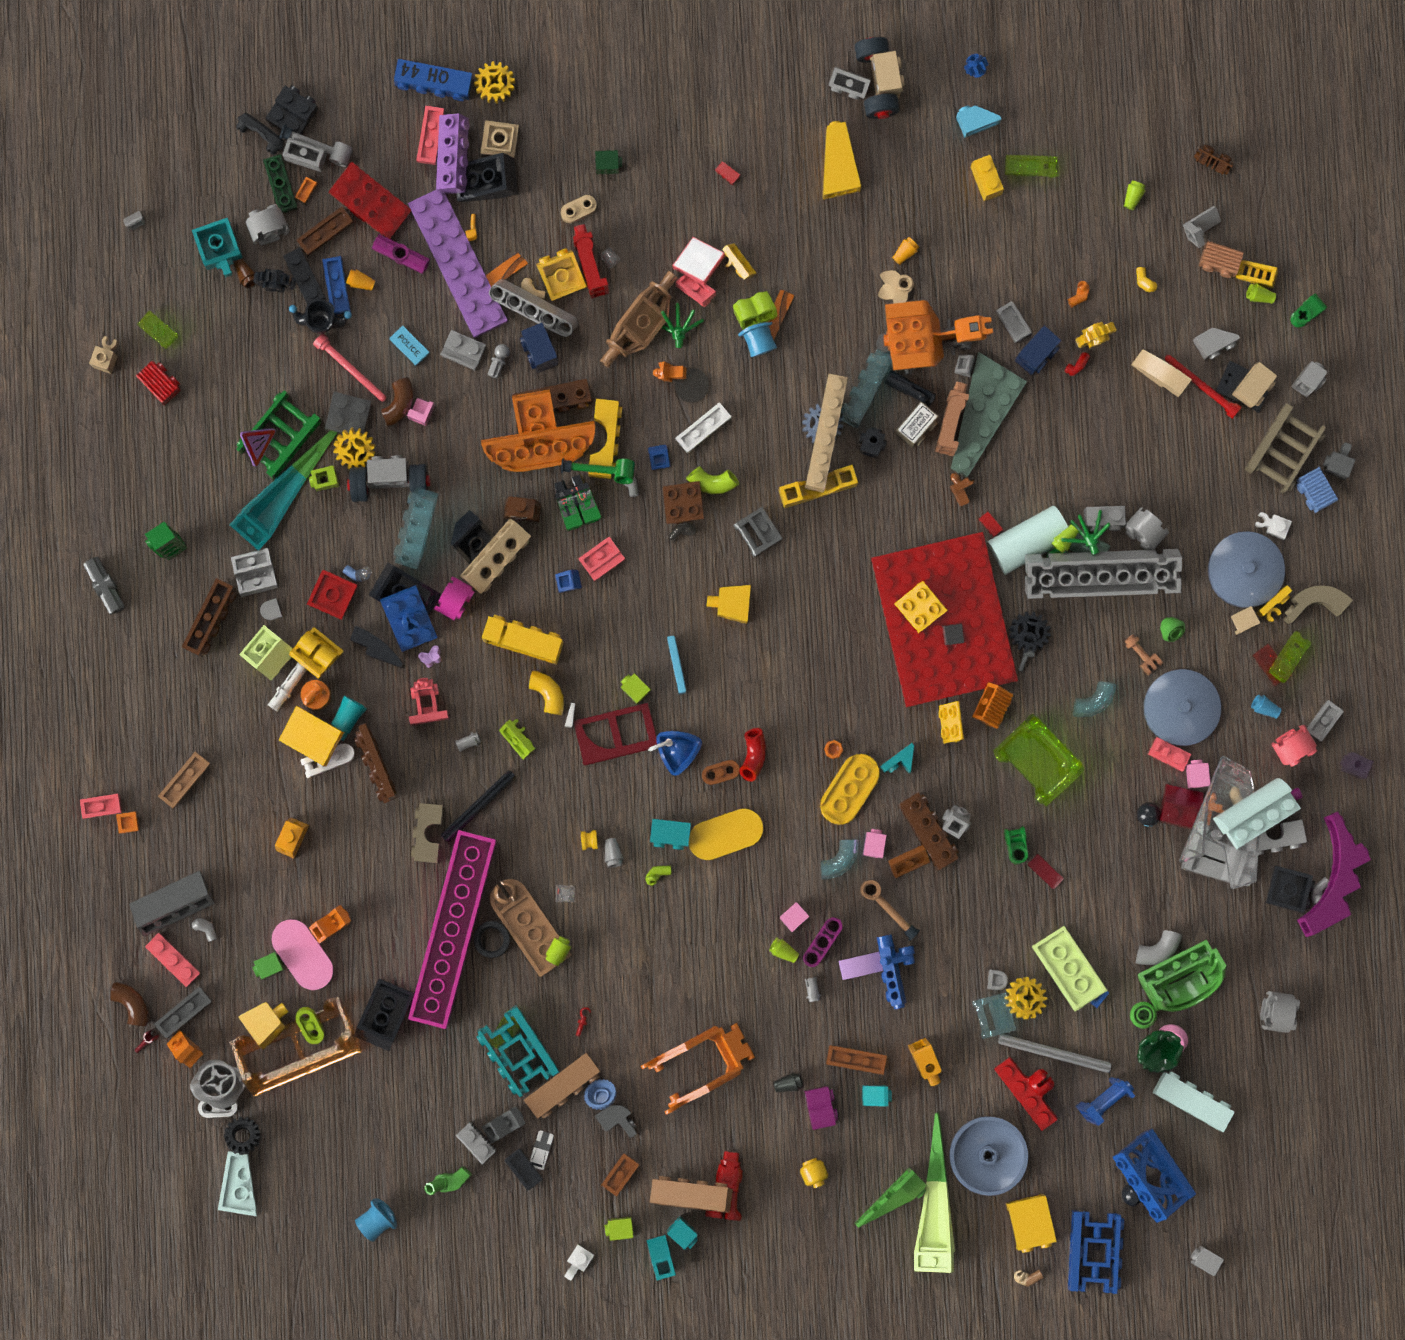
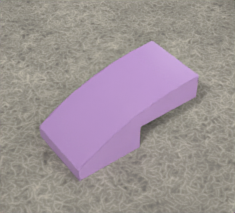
M879 952L839 961L843 980L883 971Z

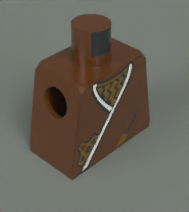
M508 496L505 500L503 519L539 523L541 503L535 499Z

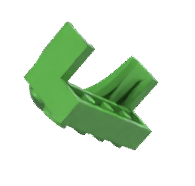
M1205 940L1139 973L1138 980L1156 1011L1175 1012L1195 1006L1211 996L1226 977L1227 966L1216 948L1212 950L1208 941ZM1195 971L1194 973H1192L1191 975L1187 976L1186 978H1184V979H1182V980H1180V981H1178V982H1175V983H1173V984L1168 985L1169 983H1171V982H1173V981H1175V980H1177V979H1179V978H1181V977H1183V976H1185V975H1187V974H1189V973ZM1200 971L1203 972V974L1205 975V977H1206V979H1207V981H1208V984H1207L1206 981L1204 980V978H1203L1202 974L1200 973Z

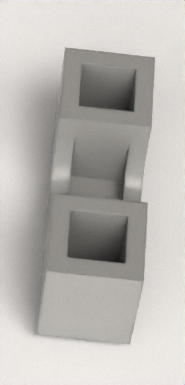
M1303 820L1281 823V834L1276 840L1270 839L1265 831L1245 844L1246 852H1252V855L1256 856L1264 854V850L1271 849V852L1283 851L1284 846L1290 845V849L1302 847L1301 843L1307 842Z

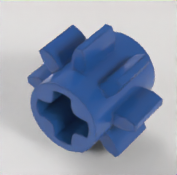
M972 54L966 59L967 65L964 68L967 74L977 78L986 73V66L989 64L986 57Z

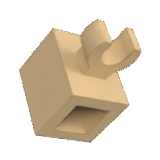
M104 336L102 339L103 348L95 346L89 364L95 369L112 374L118 357L112 350L117 347L118 341L114 339L111 345H107L108 337Z

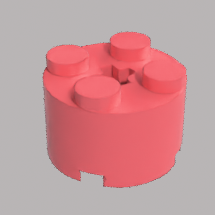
M1305 725L1299 726L1300 730L1295 731L1293 728L1275 739L1277 743L1272 742L1271 745L1283 765L1290 764L1291 767L1301 762L1300 758L1305 755L1307 757L1317 752V744Z

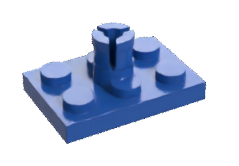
M416 585L380 599L402 652L437 638Z

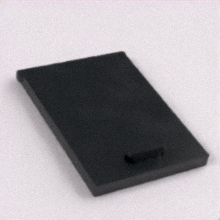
M1229 361L1216 392L1246 406L1233 396L1232 393L1250 370ZM1266 390L1263 394L1265 398L1259 406L1255 405L1250 409L1260 413L1269 392Z

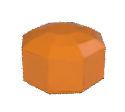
M832 740L827 742L824 751L827 757L835 759L841 756L843 747L840 742Z

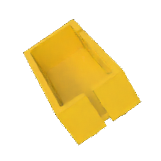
M498 615L488 616L482 635V640L485 643L556 665L564 644L559 634L553 632L545 634L542 633V629L534 626L528 629L524 627L523 623L512 620V623H508L504 617Z

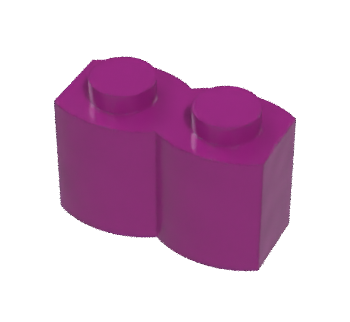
M828 1086L804 1090L812 1129L835 1126L838 1114L837 1110L832 1108L831 1101H835L833 1090H829Z

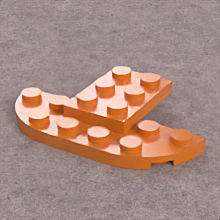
M550 389L512 396L519 434L481 440L482 448L490 461L508 471L524 472L559 466L562 464V458L574 462L582 457L593 442L595 423L590 421L556 427Z

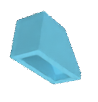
M968 105L962 107L956 116L964 138L996 126L1001 121L1000 115L978 106L970 107Z

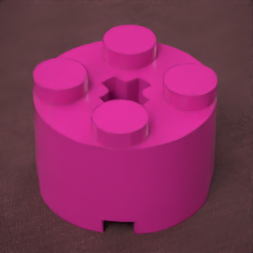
M452 576L451 581H453V584L448 583L439 599L438 604H440V607L435 606L434 610L455 620V618L460 619L465 610L462 606L465 601L469 603L474 591L472 586Z

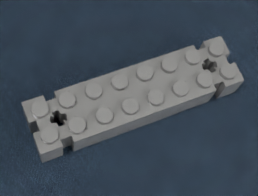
M1163 549V554H1157L1156 550L1099 552L1095 555H1092L1091 552L1048 554V558H1042L1041 554L1025 555V570L1027 576H1025V592L1028 599L1043 598V594L1049 593L1051 598L1158 594V589H1164L1165 593H1181V577L1178 572L1182 571V556L1178 549Z

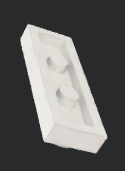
M719 402L675 439L688 454L732 417Z

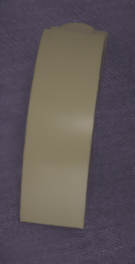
M1309 587L1290 599L1295 606L1291 605L1284 612L1286 616L1283 620L1287 624L1292 623L1308 605L1312 604L1326 607L1337 617L1342 614L1353 600L1344 592L1334 587Z

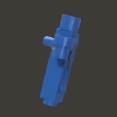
M892 934L876 937L881 957L880 964L883 966L884 971L882 972V980L886 983L888 989L886 991V999L894 1009L904 1008L907 1002L898 963L903 962L904 965L915 963L913 955L915 953L914 946L899 948V953H896Z

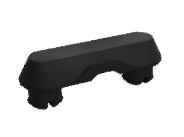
M244 113L237 118L239 122L236 125V129L242 133H245L248 128L258 132L269 143L266 147L267 152L275 155L278 150L283 149V139H280L279 135L253 116Z

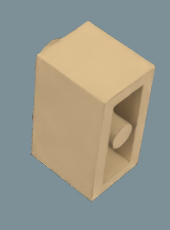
M1258 362L1251 368L1232 395L1249 408L1255 405L1259 406L1265 398L1263 394L1266 390L1269 392L1276 382L1274 380L1277 375Z

